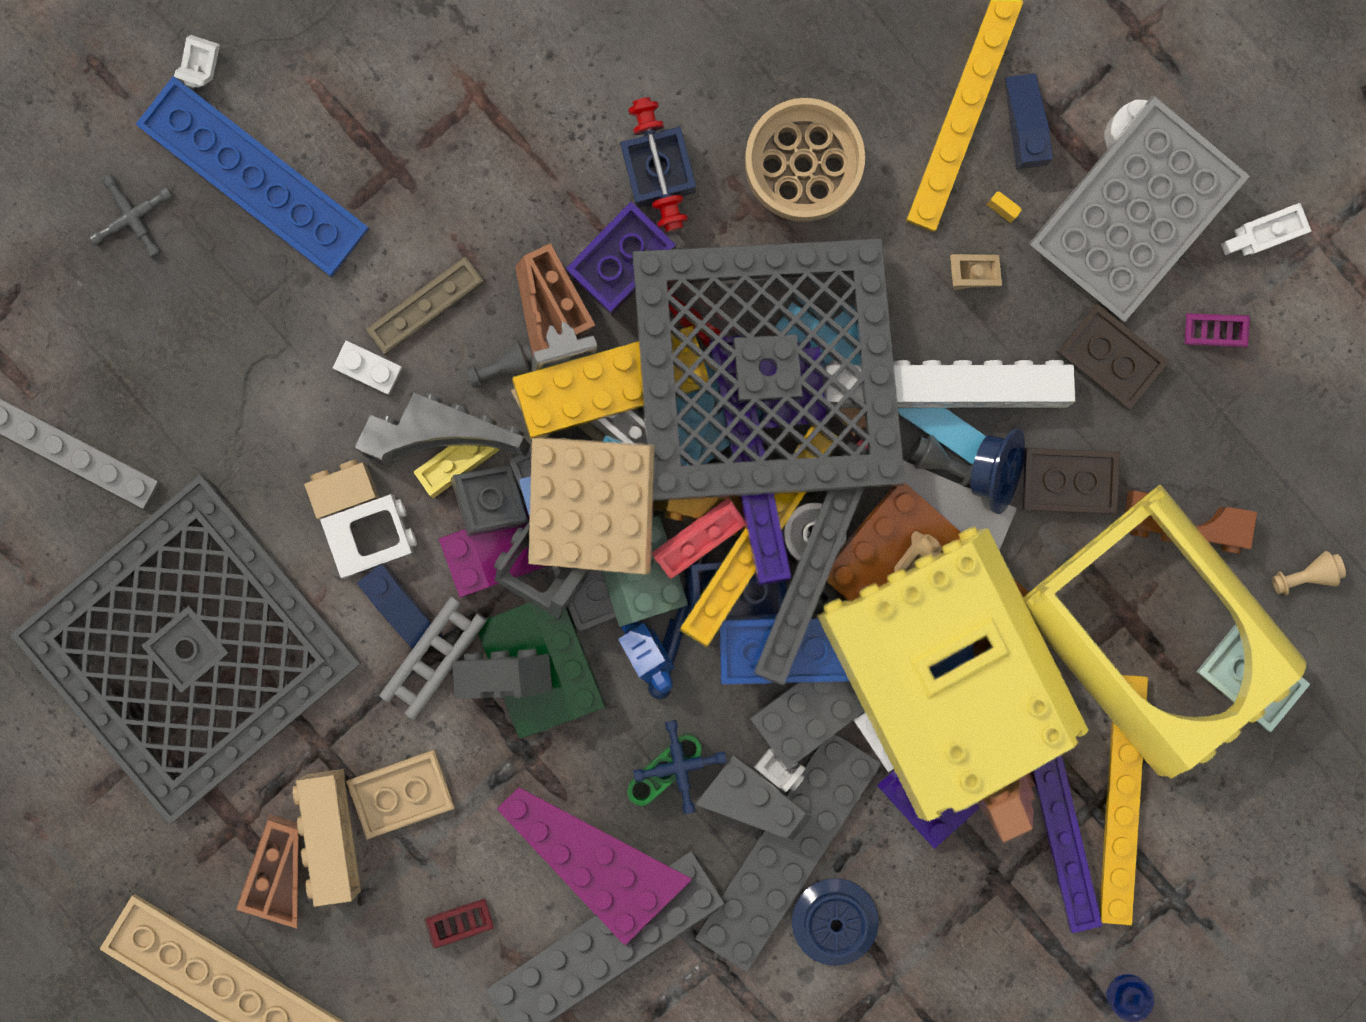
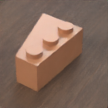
M551 243L522 257L515 266L532 357L533 352L549 348L546 337L551 325H553L557 334H562L561 323L565 322L574 329L577 339L585 336L595 324Z

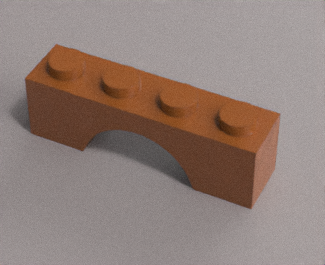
M1128 491L1124 513L1148 493ZM1219 507L1211 519L1196 526V528L1209 543L1222 545L1221 551L1240 554L1241 549H1251L1257 512L1231 507ZM1151 515L1130 531L1131 536L1148 538L1149 533L1161 535V541L1173 543Z

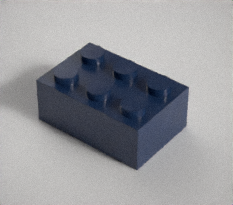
M724 561L691 564L685 569L689 615ZM755 571L724 620L776 619L786 595V580L758 585Z

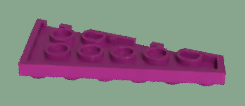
M520 787L497 808L502 816L624 946L693 880Z

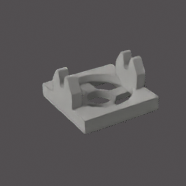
M561 323L562 334H557L553 325L549 326L546 337L549 348L533 352L531 372L596 354L597 343L594 336L577 340L574 329L567 323Z

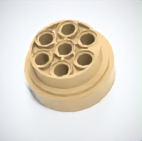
M814 98L788 100L768 110L752 129L745 153L747 181L757 200L775 215L800 222L820 220L840 210L855 193L865 166V148L861 134L854 122L835 105ZM789 132L793 134L796 141L790 146H785L780 143L779 135ZM813 132H821L825 135L826 142L823 145H815L810 141L809 136ZM801 158L807 159L811 164V169L808 172H800L795 168V161ZM830 158L838 159L842 164V169L837 172L828 170L825 164L826 160ZM768 159H775L779 162L781 168L778 172L770 173L765 170L764 162ZM790 185L796 190L797 195L793 199H784L780 195V188ZM814 185H822L827 190V196L823 199H817L812 196L810 189Z

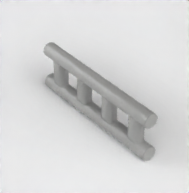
M454 596L449 598L379 695L386 702H390L394 695L409 704L410 706L405 714L413 720L416 719L453 668L452 662L459 660L487 621L478 613L471 621L456 611L461 601ZM448 621L464 630L454 646L438 636ZM430 646L446 655L436 670L420 660ZM412 670L428 680L418 695L402 685Z

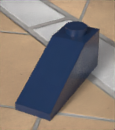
M1036 73L1005 77L1016 169L1047 166L1053 159L1048 122Z
M380 564L358 581L357 584L376 609L413 649L432 622L387 564Z

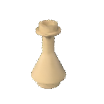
M1324 551L1301 572L1284 576L1281 571L1277 572V576L1272 577V583L1276 593H1283L1285 596L1289 594V588L1304 583L1337 587L1340 584V579L1346 577V569L1342 558L1338 554L1332 555L1330 552Z

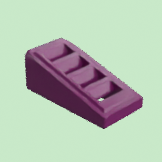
M1186 313L1184 344L1248 348L1250 316ZM1195 321H1202L1201 338H1194ZM1208 321L1214 322L1213 339H1207ZM1221 322H1227L1226 339H1220ZM1233 323H1240L1239 340H1232Z

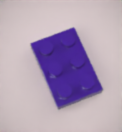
M895 770L877 785L934 849L980 808L977 803L957 812L950 808L940 813L941 815L938 818L927 821L918 818Z

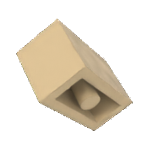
M357 459L339 465L341 470L329 474L328 470H324L310 476L312 481L304 485L317 519H323L379 499L367 463H358Z

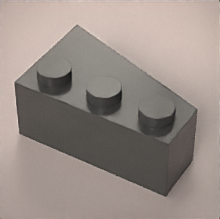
M537 649L518 650V656H510L509 651L490 652L491 658H483L482 652L464 654V660L452 662L455 699L504 698L505 696L521 698L552 692L549 654L537 655Z

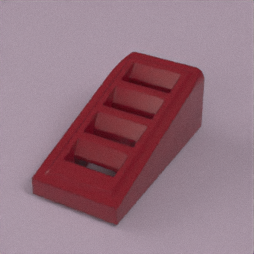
M485 898L424 918L434 949L494 929ZM473 909H478L482 922L481 926L476 925L472 912ZM464 912L470 926L468 930L464 929L460 916ZM452 916L458 931L456 934L452 933L448 918ZM436 922H442L446 937L440 938Z

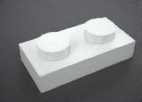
M345 341L333 369L390 395L403 367Z

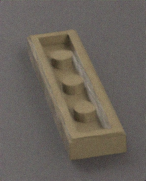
M465 256L366 330L386 355L482 285L484 281Z

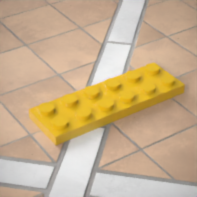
M693 326L680 329L679 331L688 337L693 331ZM671 334L673 354L682 343ZM695 337L691 342H693L699 348L697 339ZM639 341L512 378L530 439L644 407ZM686 347L677 358L690 368L699 357ZM702 362L694 373L707 383L709 377L705 364ZM673 364L674 382L676 384L684 373ZM690 378L679 388L685 394L701 390Z

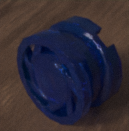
M1133 974L1119 975L1110 982L1106 991L1107 1002L1110 1008L1123 1020L1138 1022L1145 1019L1152 1012L1154 994L1151 987L1139 976Z

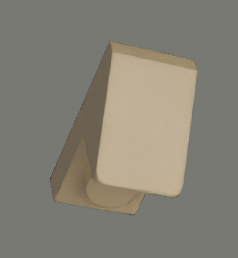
M950 255L953 291L971 287L1002 286L999 255Z

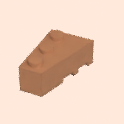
M1032 772L978 801L979 807L1003 842L1033 829L1034 809L1032 807V800H1034L1035 795L1032 788L1035 786Z
M269 814L241 892L237 910L297 929L299 833L296 822Z

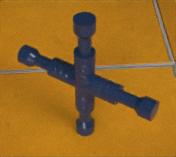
M677 720L666 721L664 723L671 740L669 747L673 762L656 765V768L633 770L634 779L637 783L653 776L660 778L675 774L678 790L681 791L683 797V813L696 812V809L690 797L689 789H691L688 771L703 769L705 765L715 763L719 765L726 764L725 751L717 752L714 756L702 758V756L685 759L682 743L679 742L677 736Z

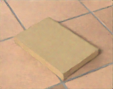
M435 749L346 781L366 840L455 809Z

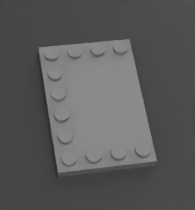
M1152 96L1029 244L1125 322L1250 176L1159 99Z

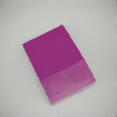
M525 508L526 516L529 523L530 516L528 514L527 508ZM527 524L525 526L467 536L464 529L439 538L459 597H464L499 584L495 581L497 569L494 568V564L503 551L509 552L513 546L510 544L511 539L518 528L524 530ZM526 548L519 555L509 572L513 577L517 578L548 565L529 564V548Z

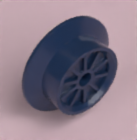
M1013 429L1006 438L993 435L986 436L974 460L971 474V491L975 496L989 499L991 510L995 514H1001L1006 510L1019 483L1025 455V437L1020 429Z
M830 878L812 884L800 895L792 913V930L797 944L806 955L825 965L838 966L856 961L870 949L878 931V913L872 898L862 887L845 879ZM833 920L841 921L838 927L830 926Z

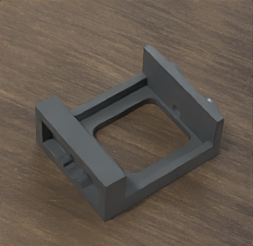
M529 521L524 530L518 528L510 542L513 546L509 552L503 551L494 564V568L497 569L495 581L559 619L591 572V569L560 567L561 571L549 589L544 593L513 577L509 570L522 551L529 548Z

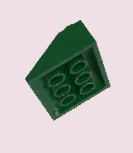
M529 602L486 619L487 621L478 632L487 658H491L490 652L509 651L510 656H518V650L537 649V655L549 654L552 692L521 698H514V696H505L503 698L519 739L605 708V701L568 607L558 619Z

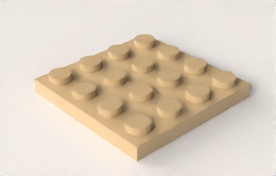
M543 437L532 438L529 564L636 574L650 573L654 445Z

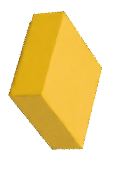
M997 191L986 204L1010 223L1022 211L1021 207L1000 191Z

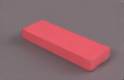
M727 498L651 554L671 580L746 526L745 520L731 500Z

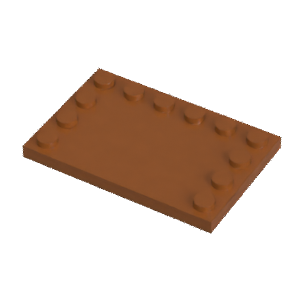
M906 483L903 486H893L839 549L826 582L848 601H853L861 597L859 591L875 583L879 587L889 582L887 576L895 572L894 567L912 545L911 535L914 531L934 537L941 545L942 553L944 545L960 539L958 534L961 531ZM1014 579L1022 597H1024L1029 591ZM987 636L973 643L974 658L983 654L992 646Z

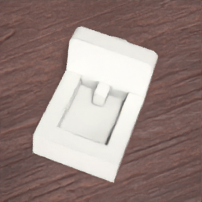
M193 35L186 37L181 67L175 70L174 77L182 79L185 85L191 87H201L213 80L220 44Z
M770 749L754 766V769L782 792H787L789 789L794 791L803 781L804 776L802 773L806 769L798 763L788 770L784 769Z

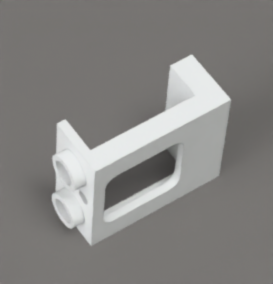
M390 494L320 519L341 578L353 576L361 571L415 553L413 546L417 545V540L412 528L407 529L403 517L407 516L401 499L396 500L395 495ZM388 510L398 532L399 543L396 546L368 556L360 555L350 529L351 523L380 511Z

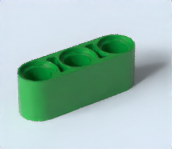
M683 733L678 736L679 742L691 740L697 747L695 753L691 756H684L685 759L700 756L702 750L701 742L697 736L691 733ZM669 745L642 770L656 768V765L661 761L673 762ZM676 775L660 778L653 776L641 781L648 784L651 790L650 794L644 798L637 797L634 794L633 787L637 783L633 777L629 782L628 797L635 805H647L676 780Z

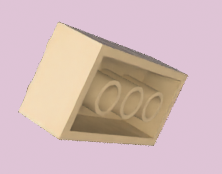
M344 769L307 774L296 780L297 786H293L295 805H300L301 817L297 818L298 833L300 836H304L305 848L302 849V862L304 867H308L310 880H306L307 896L309 899L313 898L314 907L350 902L361 892Z

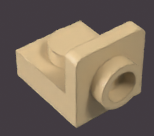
M914 531L911 535L912 545L894 567L895 572L900 569H904L907 572L915 568L914 562L926 555L932 554L934 558L941 554V545L931 535H923Z

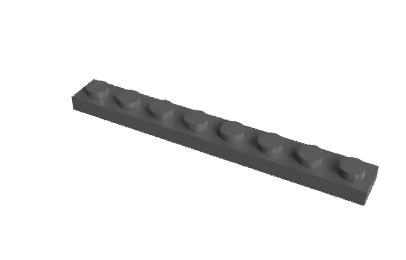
M851 442L847 444L854 452L860 447ZM864 448L859 455H867L868 449ZM864 488L828 490L756 665L754 675L778 685H784Z

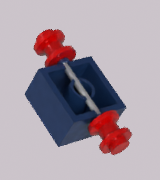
M650 97L637 99L632 102L633 106L628 109V113L630 116H636L638 125L633 128L634 135L644 136L620 142L633 198L637 208L652 204L653 209L660 210L662 219L657 222L658 228H665L666 233L683 229V223L688 221L687 215L680 214L678 207L683 201V196L696 193V185L681 126L656 133V131L664 128L663 121L656 120L654 111L659 108L658 102L651 101Z

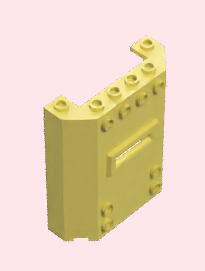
M976 526L962 531L958 534L960 539L954 540L942 547L943 553L934 558L932 554L916 560L914 562L915 568L907 572L904 569H900L887 576L889 582L879 587L875 583L859 591L861 597L853 601L842 602L840 598L833 600L823 606L824 612L817 615L918 818L927 821L938 818L941 815L940 813L950 808H953L955 812L966 809L1074 748L1078 743L1076 737L1084 736L1089 731L988 528L977 530ZM985 636L988 637L993 647L992 649L934 680L928 667Z

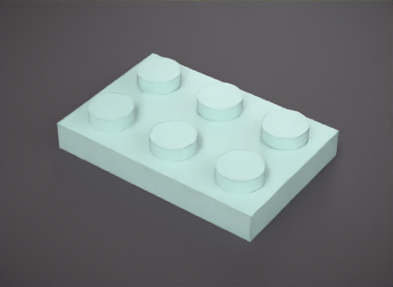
M1236 624L1196 671L1233 703L1240 691L1244 673L1243 644ZM1301 678L1289 688L1290 693L1286 698L1277 703L1273 701L1264 709L1266 711L1265 714L1256 722L1267 731L1272 732L1309 687L1310 683Z

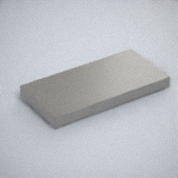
M903 461L904 477L907 485L959 531L962 532L973 526H976L977 530L988 528L1000 550L1017 508L1008 505L1003 513L995 514L991 510L990 500L973 495L970 488L925 469H916L913 464Z

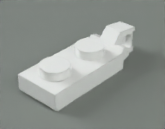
M1301 203L1243 224L1240 228L1234 230L1236 237L1221 243L1225 255L1240 249L1244 256L1248 254L1253 255L1311 232Z

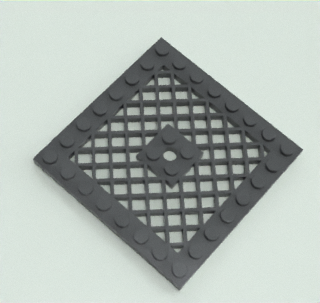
M882 239L634 251L632 253L646 445H654L653 501L892 487L905 484ZM845 274H852V280ZM831 275L824 284L815 277ZM784 277H800L793 286L784 279ZM769 278L762 287L752 280ZM836 278L849 288L841 298L828 288ZM738 280L731 289L721 282ZM805 280L818 289L810 300L797 290ZM774 281L787 291L779 302L766 292ZM690 282H706V284L700 290H697ZM676 283V284L667 292V284ZM743 283L756 293L748 303L735 294ZM712 285L725 294L717 305L704 296V293ZM681 286L694 296L685 307L672 297ZM852 293L854 294L855 310L845 303ZM822 294L835 304L827 314L814 304ZM791 295L804 305L796 316L783 306ZM760 297L773 307L765 317H762L752 308ZM729 299L742 309L734 319H731L721 310L722 306ZM698 300L710 310L702 321L689 311ZM668 303L679 312L671 322ZM839 308L852 318L844 329L831 319ZM808 310L821 320L813 330L800 321L801 317ZM777 311L790 322L782 332L768 322ZM746 313L759 323L750 334L737 324ZM714 315L728 325L719 336L706 326ZM683 317L696 326L688 337L675 328ZM855 323L858 341L848 333ZM825 324L838 334L830 345L817 335ZM793 326L797 327L807 336L799 346L797 335H786ZM762 328H765L773 335L755 337ZM732 329L742 337L734 338V349L723 340ZM700 331L713 341L704 352L691 342ZM671 334L682 343L673 354ZM842 338L855 349L847 359L833 349ZM811 340L824 350L816 361L802 351ZM717 345L730 355L722 366L718 365L708 356ZM686 347L699 357L690 368L677 358ZM858 353L861 372L850 363ZM827 355H830L841 365L833 375L829 374L819 365ZM799 358L810 367L802 377L800 375ZM734 360L736 379L725 371ZM763 361L772 362L776 367V373L772 376L763 375L759 370V364ZM702 362H705L716 372L707 383L694 373ZM673 364L684 373L676 384L674 382ZM844 369L858 379L850 390L836 379ZM813 371L827 381L818 392L805 382ZM720 376L733 386L724 397L711 387ZM688 378L701 388L693 399L679 389ZM861 383L864 402L853 394ZM830 385L844 396L836 406L832 405L822 396ZM802 389L812 397L804 408L793 400L802 398ZM736 391L738 403L749 402L741 412L728 402ZM705 392L718 402L709 414L696 403ZM676 396L687 404L678 415ZM847 399L861 410L852 421L839 410ZM781 400L773 410L762 402ZM816 401L830 412L821 423L807 412ZM785 403L798 413L790 424L786 423L776 414ZM753 405L767 415L758 427L745 416ZM722 407L736 417L727 428L713 418ZM690 409H693L704 419L695 430L681 420ZM864 414L866 433L856 425ZM833 416L847 426L839 437H836L825 427ZM802 417L815 428L807 439L793 429ZM770 420H773L784 430L775 441L762 431ZM739 421L752 431V434L744 443L731 433V430ZM708 423L721 433L712 445L699 435ZM678 426L689 435L681 446L679 445ZM850 430L864 441L855 452L841 441ZM819 432L832 442V445L824 454L810 443ZM787 434L801 444L792 456L779 445ZM756 436L769 446L761 458L747 447ZM724 438L728 439L738 448L729 460L716 450V447ZM693 440L707 450L697 462L684 451ZM868 445V454L859 455L861 451ZM836 446L847 455L828 457ZM804 449H807L816 457L796 459ZM773 450L785 459L765 461ZM742 452L752 460V462L733 463ZM710 454L721 462L720 464L701 465ZM681 458L689 465L681 466Z
M201 474L10 634L169 825L181 817L361 664L348 646ZM198 520L203 527H192L190 525ZM189 531L204 532L202 549L188 548ZM182 533L181 547L167 546ZM211 536L224 551L209 550ZM165 551L180 552L179 569L164 568ZM158 553L157 567L143 566ZM187 553L202 554L200 571L186 570ZM209 554L224 556L222 573L207 572ZM230 559L243 574L229 573ZM142 571L156 572L155 589L140 588ZM163 573L178 574L177 591L162 590ZM134 574L133 587L119 586ZM185 574L200 576L199 593L184 592ZM207 576L222 577L220 594L206 593ZM229 578L244 579L242 596L227 595ZM250 583L263 598L249 597ZM118 591L132 592L131 609L117 608ZM140 593L154 594L153 611L138 610ZM110 594L109 607L96 606ZM162 595L176 596L175 613L160 612ZM183 596L198 598L197 611L192 605L187 606L182 611ZM205 598L220 599L219 616L204 615ZM227 600L242 601L240 618L225 617ZM249 602L264 603L262 620L247 619ZM270 606L283 622L269 621ZM94 611L109 612L107 629L93 628ZM116 613L131 614L129 631L115 630ZM86 614L85 627L72 626ZM138 615L152 616L151 633L137 632ZM160 617H173L169 623L159 630ZM204 620L218 621L217 635ZM225 622L240 623L239 640L224 639ZM247 624L262 625L260 642L245 640ZM268 625L284 627L282 643L267 642ZM290 630L303 645L289 644ZM71 631L85 632L83 649L69 648ZM63 633L61 643L57 638ZM93 633L107 634L105 651L91 650ZM114 635L129 636L127 653L113 651ZM136 637L150 638L141 645L147 654L135 653ZM184 640L190 641L194 646V653L189 658L182 657L178 651L179 644ZM224 644L238 645L237 662L222 661L231 653ZM245 646L260 647L259 663L243 662ZM267 647L282 649L280 665L265 664ZM288 649L304 650L302 667L287 666ZM70 653L83 654L82 667ZM311 654L316 661L309 666V658ZM91 655L105 656L103 673L89 671ZM112 657L127 658L125 674L111 673ZM134 658L149 660L147 676L133 675ZM156 664L168 678L155 677ZM221 666L236 667L235 683L220 682ZM214 667L213 682L199 681L201 677ZM243 668L258 669L257 685L242 684ZM265 669L280 671L279 687L263 686ZM286 671L302 672L285 686ZM90 677L103 678L102 691ZM110 679L125 680L123 696L109 695ZM132 680L147 682L145 698L131 697ZM154 682L169 683L167 700L153 699ZM197 686L212 687L211 703L196 702ZM175 687L180 693H184L190 688L189 702L174 700ZM219 688L234 689L233 705L218 704ZM241 689L256 691L255 707L240 706ZM263 691L278 692L262 706ZM110 701L123 702L122 715ZM130 702L145 703L143 720L129 719ZM152 704L167 705L165 722L151 721ZM174 706L189 707L187 723L172 722ZM196 708L210 709L209 725L194 724ZM217 710L232 711L231 727L216 726ZM239 711L253 712L250 717L238 726ZM130 724L143 725L142 738ZM150 726L165 727L163 743L149 742ZM172 728L187 729L185 745L171 744ZM194 730L208 731L207 747L192 746ZM215 731L229 733L214 746ZM150 748L163 749L162 762ZM170 750L185 751L183 767L169 766ZM192 752L206 753L191 766ZM170 772L182 774L175 779Z

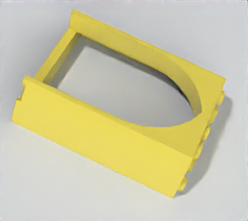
M1161 484L1023 597L1042 637L1154 772L1159 776H1168L1170 779L1180 773L1191 770L1199 762L1205 763L1216 754L1215 749L1223 742L1229 743L1240 735V728L1248 722L1253 723L1259 720L1266 711L1264 709L1273 701L1277 703L1286 698L1290 693L1289 688L1302 678L1306 669L1305 658ZM1149 515L1153 517L1223 602L1239 630L1244 651L1243 680L1234 704L1221 714L1206 717H1185L1162 711L1149 704L1128 684L1055 595L1057 591Z

